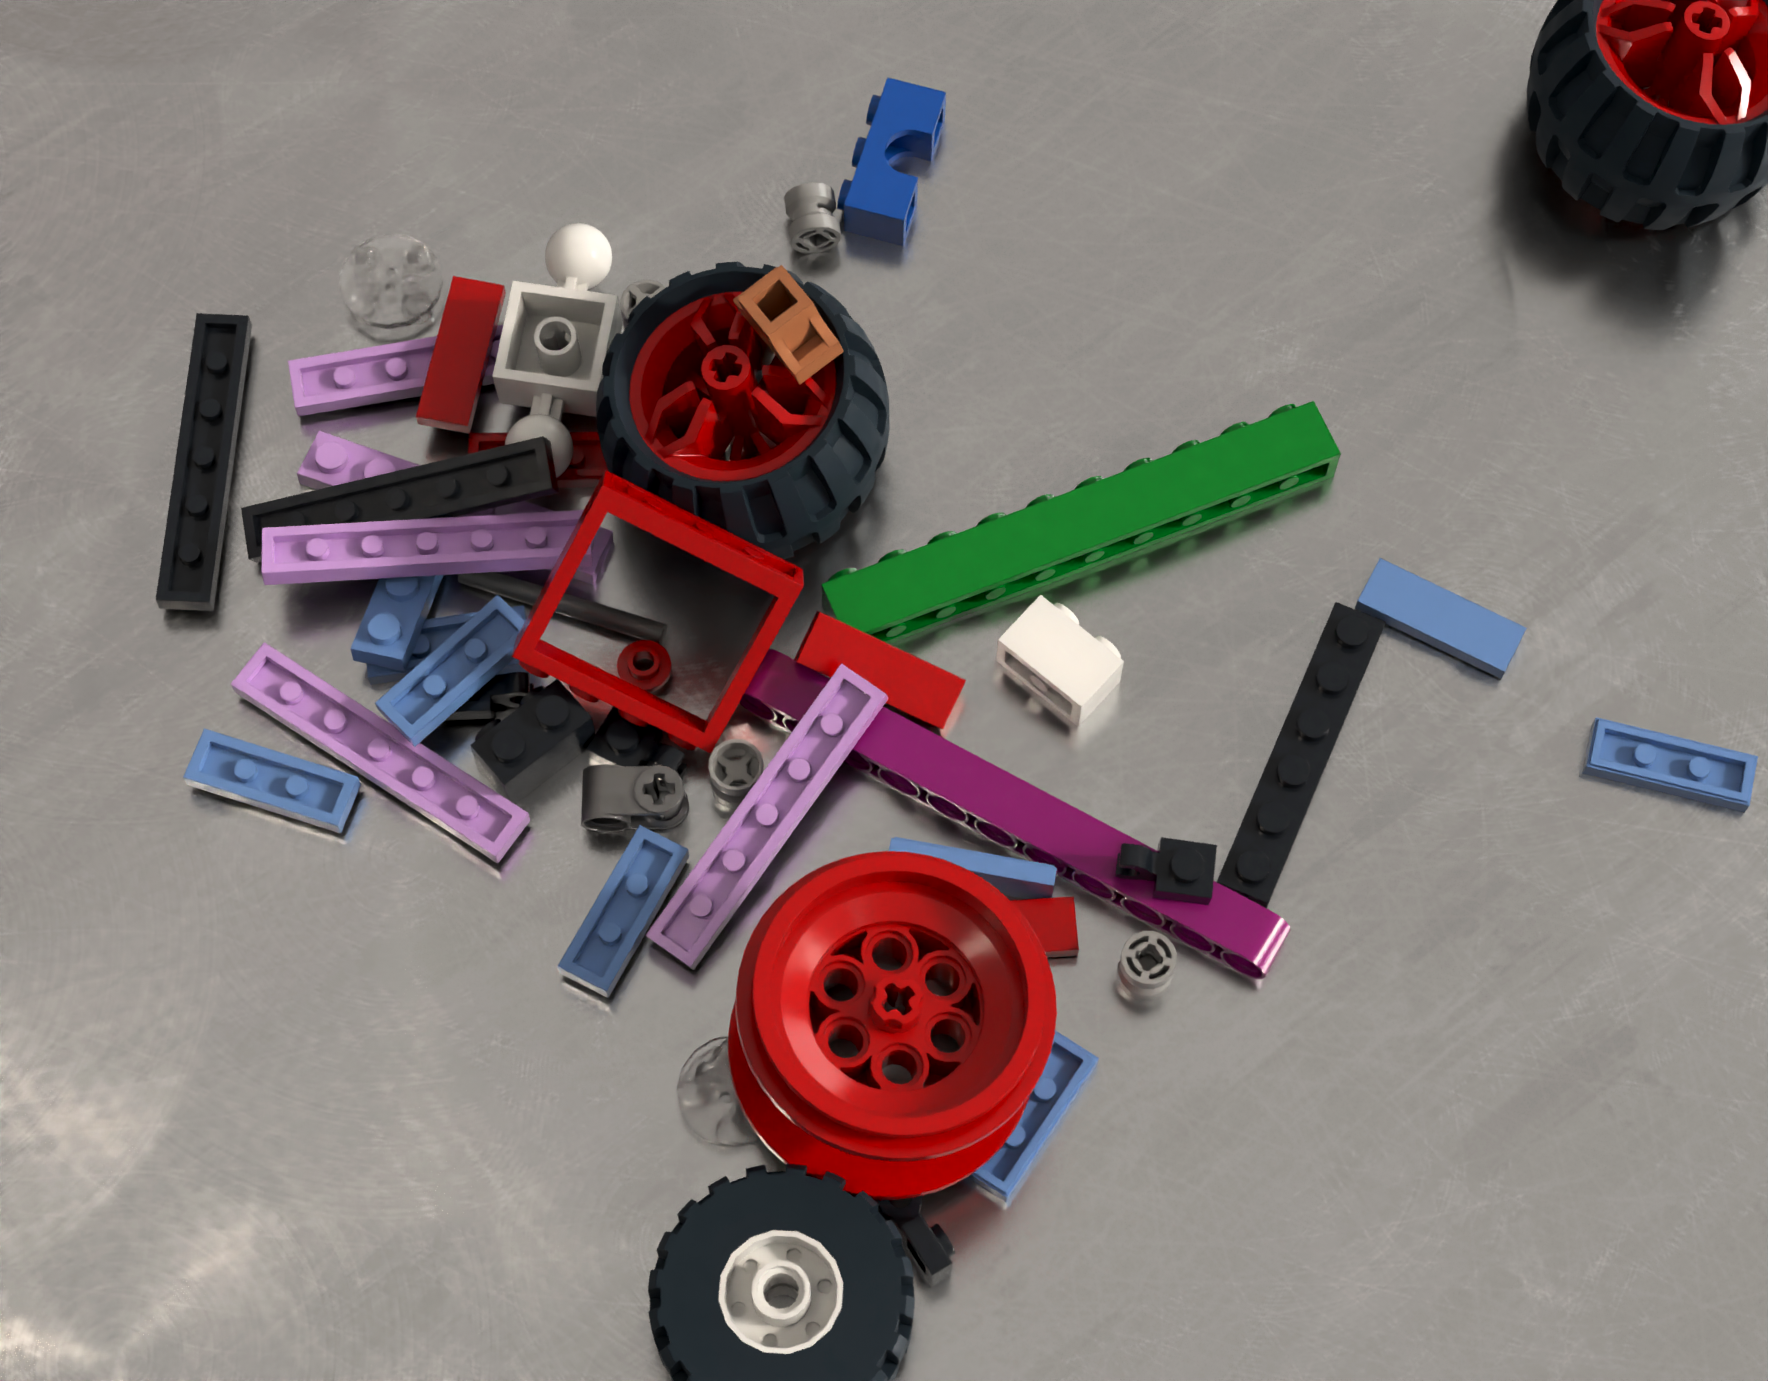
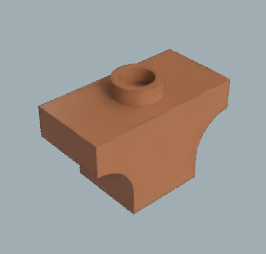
M782 265L774 268L733 299L739 312L799 385L844 352L840 342L823 321L812 300Z

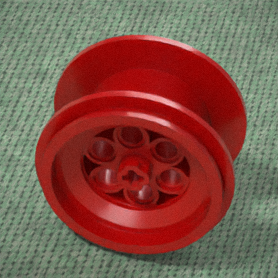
M881 851L842 858L808 873L785 890L763 914L751 934L740 964L736 999L731 1013L728 1032V1062L735 1095L743 1114L764 1145L785 1165L807 1166L806 1176L820 1180L823 1179L827 1171L846 1179V1185L843 1190L853 1197L864 1191L874 1200L914 1198L940 1191L958 1183L985 1165L1012 1135L1049 1058L1055 1035L1057 1007L1053 975L1046 953L1027 919L1001 891L982 877L949 861L925 854ZM838 984H844L850 988L854 997L847 1001H837L829 997L826 991ZM888 1001L893 1008L903 1005L906 1008L904 1015L897 1009L887 1012L884 1009L886 1002ZM936 1034L950 1035L957 1041L959 1050L951 1053L942 1052L935 1048L931 1042V1037ZM837 1039H846L857 1047L859 1053L851 1058H842L835 1055L828 1044ZM892 1064L901 1065L908 1070L912 1080L904 1084H895L884 1076L882 1069Z

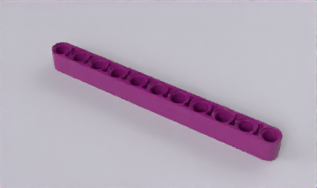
M769 649L739 703L754 715L791 734L830 678L796 662L781 652ZM885 707L881 708L843 761L1029 861L1055 865L1054 867H1057V876L1248 977L1255 979L1265 978L1290 932V926L1279 915L1216 881H1213L1212 899L1209 905L1154 898V881L1130 880L1116 877L1117 855L1121 851V844L1141 845L1156 853L1157 850Z

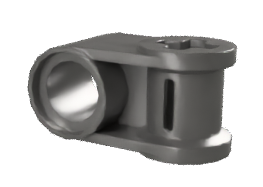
M600 764L583 769L581 825L586 829L598 832H618L626 829H637L641 825L647 829L665 830L674 828L682 823L688 814L689 802L684 791L683 781L679 774L670 767L661 765L623 767L612 764ZM660 791H669L670 794L664 798V804H654V801L659 798Z

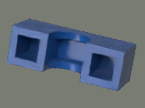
M887 77L882 95L872 96L866 118V124L871 126L867 138L859 137L856 142L852 158V167H856V171L852 181L847 179L843 181L838 197L837 209L844 211V231L900 246L904 245L917 206L918 177L898 172L890 164L903 157L932 160L945 121L946 92Z

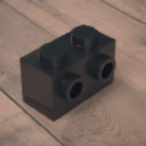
M556 679L547 687L538 686L528 692L520 701L519 708L504 720L495 719L486 724L478 732L475 742L470 746L477 769L500 795L517 804L583 753L595 736V729L589 713L567 688Z

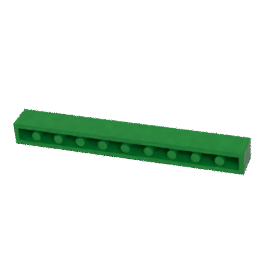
M1314 401L1298 407L1295 404L1284 405L1273 411L1266 419L1250 425L1247 422L1233 424L1226 428L1220 436L1204 442L1199 440L1187 441L1175 448L1172 454L1153 461L1151 458L1139 459L1128 465L1123 472L1105 479L1102 476L1088 478L1078 484L1075 490L1056 497L1053 494L1042 495L1032 500L1026 508L1008 515L1003 512L991 514L983 518L976 527L959 533L955 531L940 533L933 537L927 545L908 552L905 549L889 552L881 557L878 563L860 570L856 568L843 569L833 574L828 579V582L821 584L822 607L827 615L891 644L1330 479L1335 475L1341 453Z

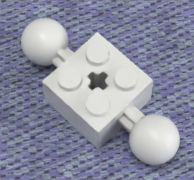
M583 223L563 226L551 236L547 243L545 264L550 276L557 282L556 287L519 281L512 282L492 376L500 403L531 407L530 415L520 419L511 427L507 434L505 445L544 436L551 442L556 478L568 468L573 456L572 437L565 425L561 423L562 413L596 417L597 390L603 379V362L616 333L621 334L623 324L618 295L588 291V289L600 284L609 273L612 264V251L607 238L598 229Z

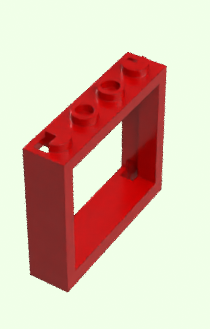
M605 470L515 640L512 657L519 660L520 666L532 675L540 678H548L550 675L569 684V689L586 701L596 703L601 700L618 708L619 714L635 725L646 727L648 724H651L667 732L669 739L678 746L692 751L698 747L711 754L804 587L803 569ZM607 512L774 595L773 600L706 720L540 639Z

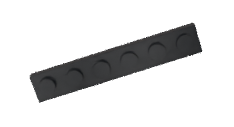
M196 314L156 593V602L160 609L214 611L252 324L247 315Z
M542 436L243 507L241 511L248 559L260 563L262 562V528L457 517L559 493L551 442Z
M1335 602L1217 883L1265 908L1268 907L1382 634L1385 621Z

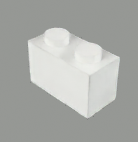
M1042 595L998 639L996 661L1077 727L1082 724L1121 680L1124 661L1121 659L1117 648L1102 636L1094 638L1079 626L1077 617L1070 609L1060 603L1053 605Z

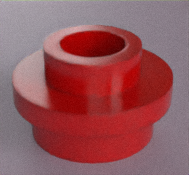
M640 640L629 644L622 650L617 661V671L620 679L651 693L667 683L671 675L672 665L670 656L663 646L654 641ZM648 658L654 662L653 666L646 671H640L634 667L635 663L640 659Z

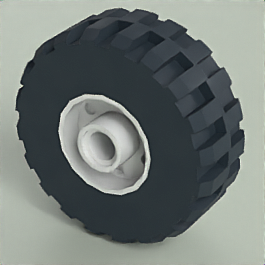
M786 1164V1171L767 1172L766 1165L755 1166L746 1169L747 1177L730 1182L725 1176L709 1185V1194L698 1203L691 1199L677 1214L679 1222L672 1232L665 1231L657 1248L658 1260L655 1269L650 1271L649 1276L650 1311L648 1313L650 1325L660 1359L670 1374L672 1381H893L898 1373V1366L904 1353H907L910 1344L915 1298L911 1261L909 1257H906L902 1247V1237L892 1220L886 1221L878 1212V1203L866 1192L861 1191L856 1197H853L844 1191L846 1179L828 1171L824 1174L822 1180L806 1176L807 1166ZM779 1295H789L796 1300L790 1307L784 1309L769 1305V1302Z

